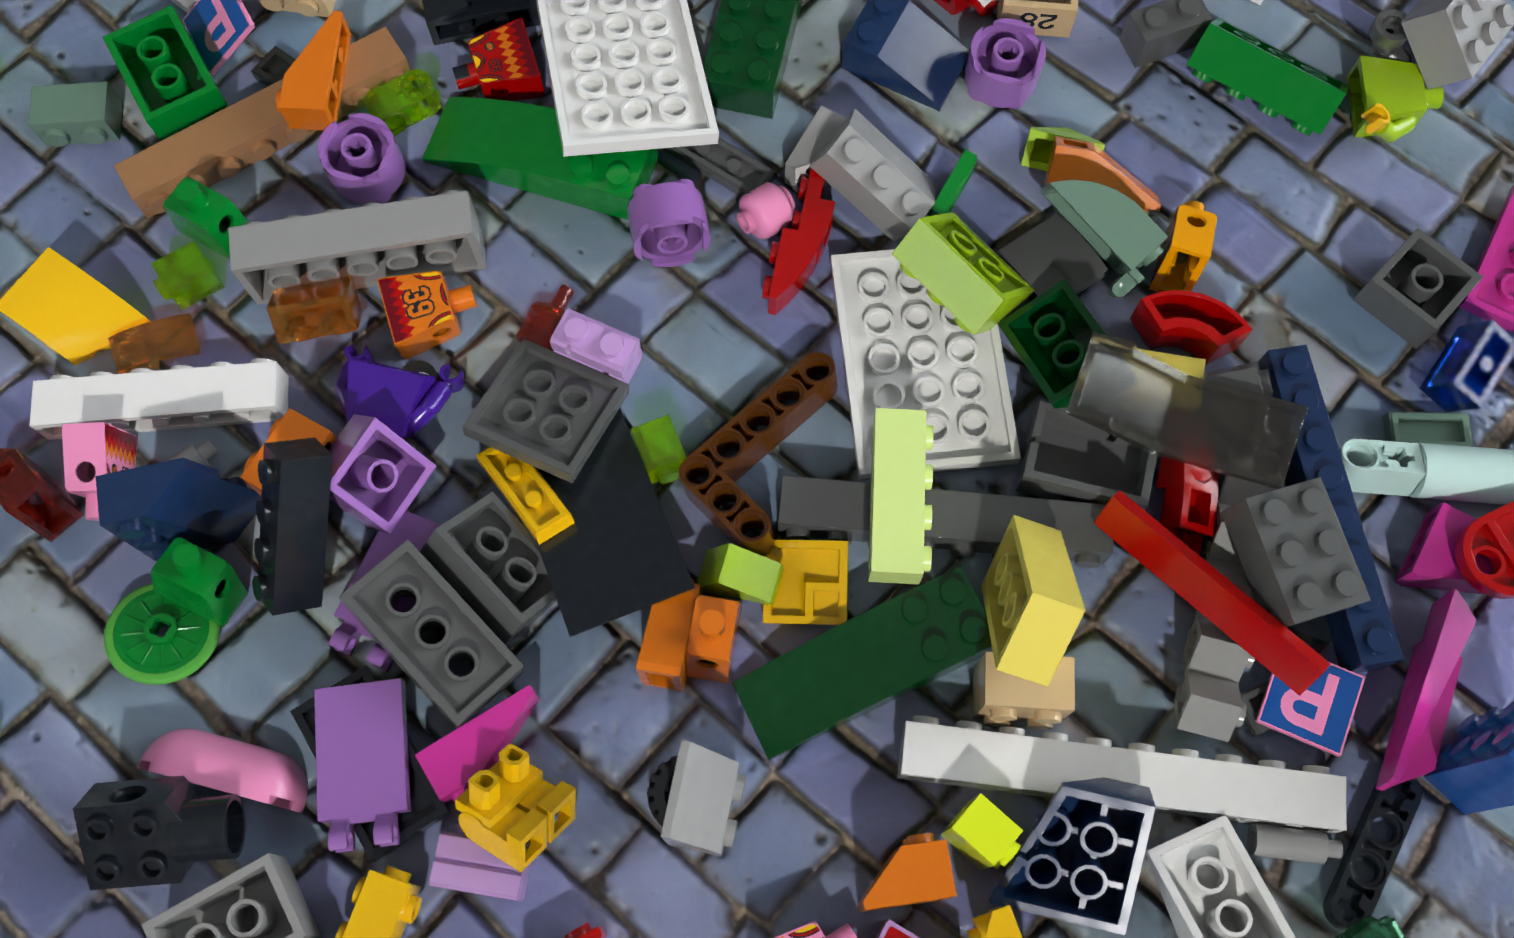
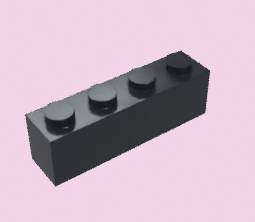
M315 437L264 443L263 460H260L258 463V477L262 484L261 499L256 502V515L260 523V536L254 542L255 557L258 561V575L253 577L252 588L256 600L261 601L272 616L322 607L333 455Z

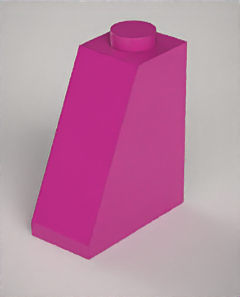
M1444 502L1426 513L1394 582L1407 587L1451 591L1454 588L1459 592L1483 594L1466 581L1458 568L1455 557V546L1459 534L1469 523L1476 519ZM1477 554L1475 562L1478 569L1485 574H1492L1493 565L1490 559L1482 554Z

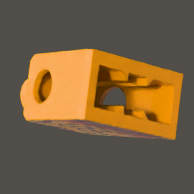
M1188 201L1178 206L1165 232L1168 238L1161 243L1164 251L1157 257L1149 286L1150 290L1157 292L1170 290L1192 291L1211 257L1217 216L1214 213L1207 212L1201 202ZM1178 252L1187 255L1186 262L1176 263Z

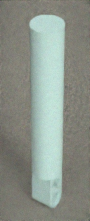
M1350 439L1340 449L1352 492L1501 505L1514 501V450L1368 439Z

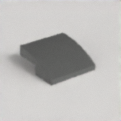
M1057 213L996 252L1000 258L1035 290L1028 297L1031 301L1064 279H1066L1074 292L1079 294L1108 275V268L1093 248Z

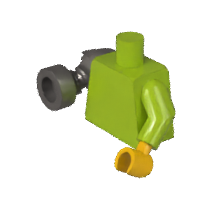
M1387 9L1381 11L1376 16L1369 29V35L1372 40L1371 51L1375 56H1360L1346 76V83L1349 85L1348 98L1354 138L1376 135L1383 141L1392 143L1411 132L1427 112V109H1439L1443 103V88L1440 86L1427 89V86H1424V79L1419 66L1415 63L1409 48L1401 47L1407 40L1401 24L1407 15L1402 11Z

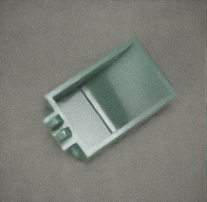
M1065 180L1050 182L1039 191L1117 275L1121 274L1108 288L1109 295L1114 298L1125 296L1132 288L1139 284L1145 277L1137 269L1143 265L1146 267L1164 251L1160 244L1168 236L1134 200L1114 188L1092 181Z

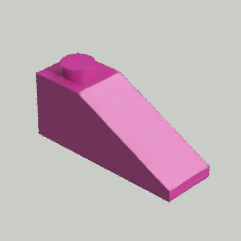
M531 685L526 686L415 754L440 801L447 804L455 802V799L469 788L468 779L479 770H489L499 761L498 753L508 744L512 743L540 700Z

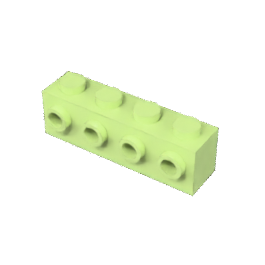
M875 409L872 424L868 582L919 585L924 572H930L932 548L931 546H924V530H931L932 505H925V490L932 489L933 465L925 463L926 450H932L934 429L933 425H926V410Z

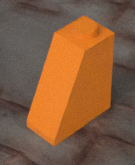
M694 584V589L651 606L636 665V671L642 685L684 692L687 677L686 649L697 595H702L701 585Z

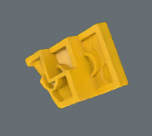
M49 247L0 299V312L29 331L44 345L73 365H78L92 358L98 351L108 350L119 345V339L138 330L145 332L154 325L148 318L115 293Z

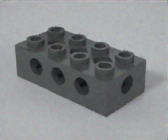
M406 540L339 596L346 609L455 729L471 720L523 673L524 665L409 540ZM402 596H410L416 600L415 606L407 612H398L392 607L394 602ZM429 627H438L445 632L444 638L437 644L423 642L421 635ZM458 658H467L474 664V669L469 675L459 677L449 670L451 663Z

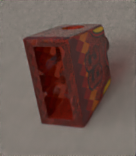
M16 448L0 449V505L7 513L50 542L84 515L43 468ZM37 492L44 500V503L33 505L30 501V496Z

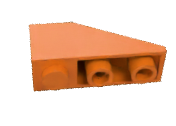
M1055 136L1045 175V186L1050 182L1065 180L1092 181L1118 190L1134 200L1146 213H1148L1149 209L1160 211L1161 203L1158 195L1094 143Z

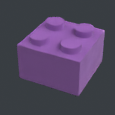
M354 414L328 450L333 455L330 500L368 528L390 534L432 474L436 465L377 418Z

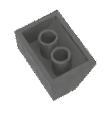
M493 492L436 528L420 551L505 645L530 627L557 601L536 540Z

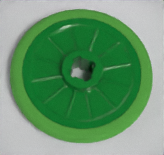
M150 583L129 593L113 609L104 630V646L111 664L125 677L143 684H168L186 678L205 664L216 648L220 635V626L156 594L153 590V583ZM161 627L168 628V631L165 633L166 636L159 637L157 635V633L160 631L159 628Z

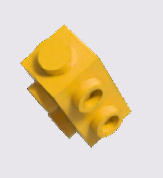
M386 865L384 873L369 870L367 877H362L358 881L352 895V903L355 904L349 921H344L339 927L335 938H401L407 923L412 924L419 913L422 898L418 897L421 886L409 882L412 876L411 873Z

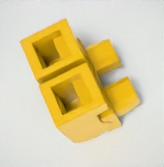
M508 744L498 753L499 761L489 770H479L468 779L469 788L455 799V806L457 810L462 812L458 820L465 835L471 841L521 873L547 847V842L552 843L576 819V788L563 781L555 786L543 780V771L529 764V754L513 744ZM554 815H556V816L558 817V819H557L555 822H554ZM526 842L530 845L527 850H525Z

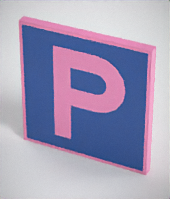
M198 0L182 20L212 76L216 74L255 28L242 0Z
M1330 663L1331 665L1299 696L1271 672L1255 722L1340 757L1365 677Z

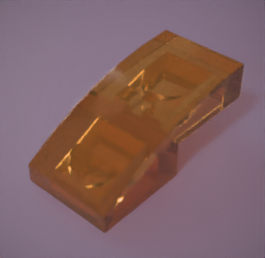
M191 313L147 322L108 338L117 374L130 373L132 369L136 368L159 369L160 360L200 354L201 348Z

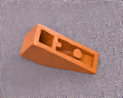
M342 11L332 12L284 74L282 89L277 91L275 101L277 111L283 115L290 129L325 130L329 124L337 121L352 35Z

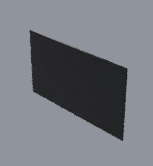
M620 408L573 484L535 467L570 512L574 520V524L540 545L537 543L570 637L695 588Z

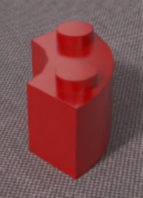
M1183 290L1163 291L1141 298L1129 318L1150 350L1164 346L1181 348L1194 354L1197 358L1206 359L1205 365L1237 350L1253 330L1235 310L1223 302L1201 293Z

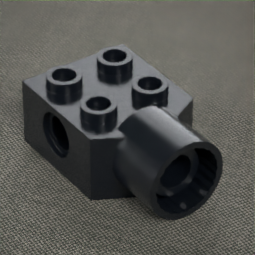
M185 776L95 783L73 808L90 891L181 883L194 862L236 859L240 856L244 846L246 819L240 797L238 795L201 797Z

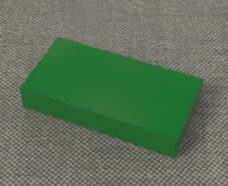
M965 149L934 205L931 207L928 216L951 212L972 176L977 162V155Z

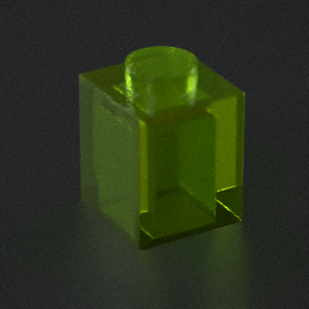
M194 241L151 263L159 277L153 280L157 290L166 301L172 298L182 310L224 288L210 261Z
M669 414L631 428L634 443L651 483L660 481V483L665 484L679 478L680 464L686 459V455Z

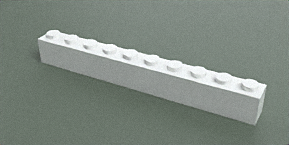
M913 716V722L906 721L902 726L897 779L1053 798L1062 782L1106 777L1150 787L1156 806L1155 812L1217 819L1226 815L1229 821L1259 823L1324 831L1326 834L1347 831L1346 776L1330 775V768L1325 766L1304 765L1302 766V771L1286 769V762L1278 760H1259L1258 765L1242 763L1241 756L1231 754H1216L1215 760L1199 758L1198 751L1191 749H1172L1171 754L1155 752L1154 745L1144 743H1129L1128 749L1111 747L1112 741L1104 738H1085V743L1068 741L1067 734L1057 732H1043L1042 738L1025 736V730L1017 727H999V732L983 731L982 724L970 721H957L956 727L939 725V719L930 716Z

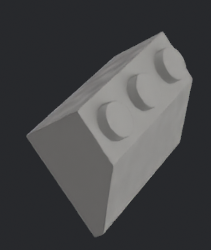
M856 109L850 112L810 164L814 171L893 242L906 236L917 220L925 217L935 203L938 184Z

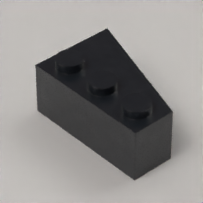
M422 0L426 24L434 45L475 38L520 18L523 19L525 28L540 25L535 0Z

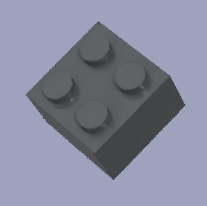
M1417 228L1355 296L1353 301L1417 349L1438 330L1483 276Z

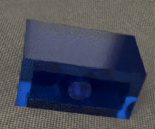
M1493 320L1458 327L1419 389L1445 412L1482 408L1514 356V338Z

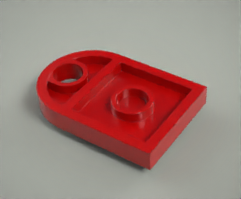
M1514 501L1469 523L1459 534L1455 546L1456 562L1466 581L1479 592L1498 599L1514 598ZM1477 554H1482L1490 559L1493 565L1492 574H1485L1478 569L1475 562Z

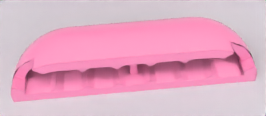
M177 729L161 735L149 745L137 767L168 777L185 776L193 784L298 813L303 812L307 800L308 785L305 773L298 762L289 755L197 729Z

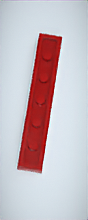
M1121 490L1110 499L1093 522L1299 696L1331 665Z

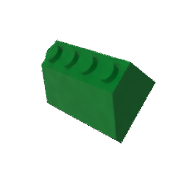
M1220 18L1209 24L1186 64L1194 68L1191 74L1207 83H1211L1213 79L1226 85L1224 91L1227 94L1244 101L1246 96L1259 103L1257 106L1258 110L1273 118H1277L1281 114L1293 120L1290 126L1308 136L1312 132L1321 135L1346 96L1349 85Z

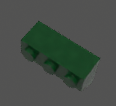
M1066 279L997 323L1054 408L1103 405L1137 383L1121 353Z

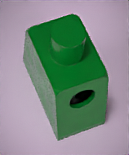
M190 177L183 178L163 204L164 210L178 231L229 260L228 228L242 226L244 223L249 222L228 198ZM220 221H222V223L227 228V230L224 232H220L219 230Z
M177 537L172 541L151 570L153 590L156 594L223 628L248 595L247 590L230 563L181 537ZM223 590L221 594L215 596V591Z

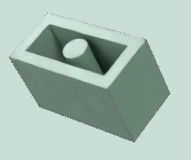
M108 81L32 86L28 126L45 145L55 147L76 143L102 144L107 141H120L123 101Z

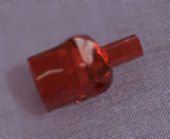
M561 285L551 303L543 301L532 303L523 325L516 334V339L521 342L524 338L553 351L550 344L551 336L565 313V308L574 295V291L566 285Z

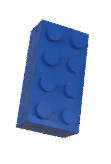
M1514 701L1503 709L1493 707L1484 715L1478 716L1474 713L1467 717L1456 729L1460 736L1452 745L1447 743L1440 748L1435 770L1423 776L1464 815L1514 805Z

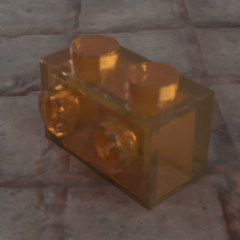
M352 276L274 289L267 306L278 344L294 341L301 342L312 338L334 334L341 335L356 331L359 328L363 312Z

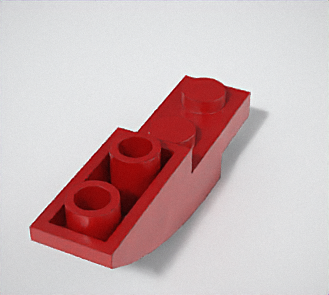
M812 168L809 177L802 176L798 199L804 200L802 211L795 210L792 229L782 228L780 242H772L769 264L775 265L773 276H765L762 290V298L768 299V314L776 315L803 288L822 257L829 239L834 220L835 201L823 199L826 180Z
M1170 408L1156 485L1157 488L1165 490L1160 523L1199 556L1203 536H1214L1217 516L1218 465L1215 442L1207 417L1177 408Z

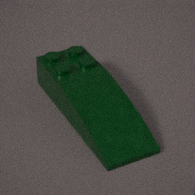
M960 566L803 643L732 682V686L768 761L981 658L985 652H993L986 611Z

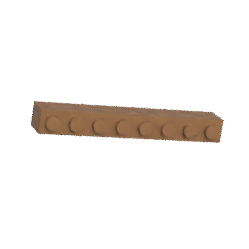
M386 26L350 44L337 122L340 118L360 108L369 106L373 101L392 91L400 90L406 84L415 80L406 57ZM283 79L113 165L130 197L147 218L166 212L163 204L183 178L190 177L206 187H210L225 178L235 176L240 170L260 160L271 157L275 152L288 145L304 140L308 135L317 131L290 129L283 115L277 111L276 93L282 89Z

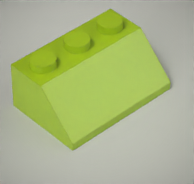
M953 212L919 218L892 253L900 262L901 270L928 289V296L935 303L945 306L955 316L956 324L974 336L991 330L1035 291Z

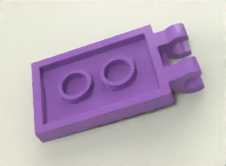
M405 511L390 534L381 531L377 532L348 589L406 540H409L420 552L433 531L441 525ZM402 596L394 602L392 608L398 612H407L415 606L416 600L410 596ZM341 601L334 616L344 622L334 631L328 645L334 647L338 652L351 656L361 635L373 640L375 639L346 609ZM378 643L372 647L366 659L373 667L387 673L394 662Z
M399 678L314 689L317 821L321 823L331 822L328 832L329 851L336 850V853L355 851L354 824L375 821L373 827L374 845H380V847L399 845L398 813L411 812L405 681Z

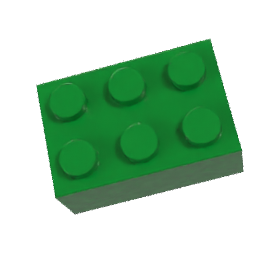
M172 5L102 37L144 119L160 141L229 107L188 30Z

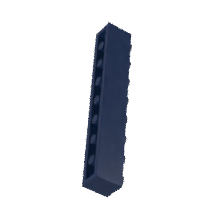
M1307 344L1267 350L1259 360L1260 370L1269 369L1273 396L1266 397L1268 410L1277 409L1281 437L1274 438V446L1286 487L1321 477L1371 601L1326 615L1339 666L1355 673L1386 668L1404 660Z

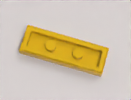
M488 447L476 455L479 464L539 545L574 524L570 512L534 466L492 447Z

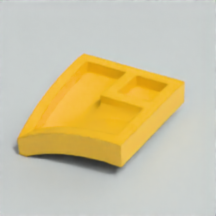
M775 540L774 546L766 555V558L781 563L784 569L773 606L763 604V623L840 625L846 622L848 616L849 541Z

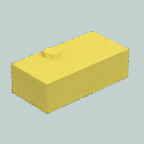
M1013 515L981 584L996 670L1048 687L1086 610L1061 531Z

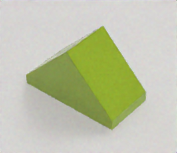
M727 543L706 551L697 584L701 585V590L705 593L773 606L784 566L779 562L737 545Z

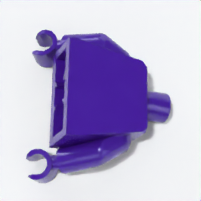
M348 345L344 351L348 361L344 363L334 390L342 412L346 415L347 423L354 414L375 417L402 438L412 437L415 432H420L440 412L452 393L458 392L464 387L465 380L463 371H460L456 378L448 379L451 368L450 365L445 364L439 371L441 382H435L436 376L374 362V357L368 346H365L363 353L357 356L354 345Z

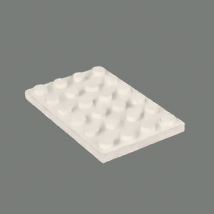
M536 0L563 157L718 144L719 130L687 0Z
M895 249L831 255L830 266L858 479L871 478L872 424L876 408L926 410V425H933L934 435L932 450H926L925 464L933 465V472L1018 464L1021 456L998 324L991 330L975 336L961 329L954 320L955 316L945 306L935 303L928 296V289L901 270L900 262L892 255Z

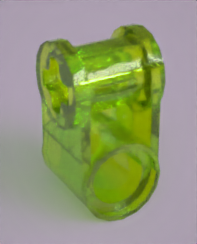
M421 69L409 70L402 76L382 86L373 88L365 95L363 100L369 114L383 120L394 136L402 133L406 128L435 115L441 107L440 96L433 89L430 75ZM413 80L416 82L418 86L417 89H415L412 84ZM423 99H426L428 107H425Z

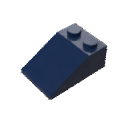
M868 0L843 42L841 68L940 112L967 63L970 50L910 0Z

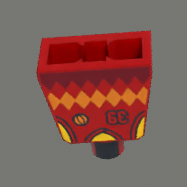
M522 18L470 39L468 45L473 62L452 67L459 90L480 84L486 99L518 101L546 96Z

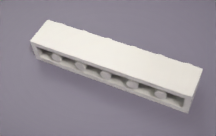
M265 358L253 359L250 363L245 364L214 362L208 367L196 368L188 365H175L170 370L159 371L136 368L132 369L130 373L122 374L98 371L86 377L53 375L49 380L33 381L29 426L48 440L62 439V424L105 422L129 433L276 421L288 411L289 376L277 361Z

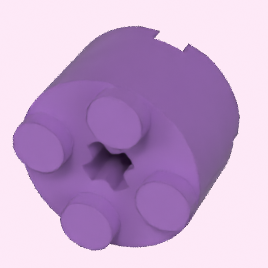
M1001 18L994 20L993 25L984 29L981 27L975 33L965 68L968 94L973 100L981 101L993 107L1017 109L1022 107L1025 101L1031 97L1036 89L1046 58V46L1043 40L1040 42L1034 34L1035 29L1021 20Z
M354 113L348 115L349 119L340 123L334 121L329 124L319 138L317 151L322 167L335 190L345 199L355 203L383 204L389 201L391 194L398 189L403 181L405 160L393 133L385 122L371 114Z
M680 179L675 182L655 185L641 184L633 190V198L628 204L627 213L634 253L638 259L643 261V256L651 259L653 266L675 267L695 260L694 253L703 248V253L709 248L711 235L704 201L701 193L695 188L694 182L689 179Z

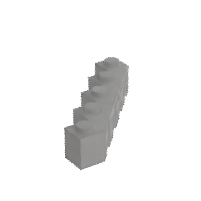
M1227 450L1218 472V503L1214 536H1204L1201 553L1207 554L1205 561L1256 602L1221 511L1245 498L1284 488V479L1280 477L1276 462ZM1196 610L1193 626L1186 634L1181 662L1187 665L1185 680L1182 687H1177L1174 700L1176 726L1180 730L1229 742L1234 728L1242 726L1247 710L1246 703L1242 702L1238 683L1244 669H1250L1255 658L1198 610Z

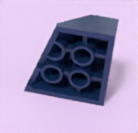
M184 457L95 476L100 526L154 561L159 560L177 537H181L202 549L235 542L256 515V502L261 499V496L254 489L247 488V483L242 478L237 476L230 479L219 478L217 469Z
M1106 777L1062 782L992 892L988 903L1000 906L1010 905L1012 909L1125 935L1156 808L1150 787Z

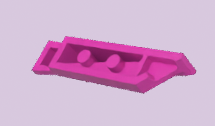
M1453 588L1431 605L1423 639L1414 645L1376 785L1378 790L1384 791L1408 780L1427 775L1436 768L1463 660L1460 655L1476 622V618L1457 589Z

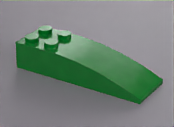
M449 97L422 160L428 164L629 220L627 208L633 198V190L641 184H649L658 161L657 149L563 157L555 108L496 99Z

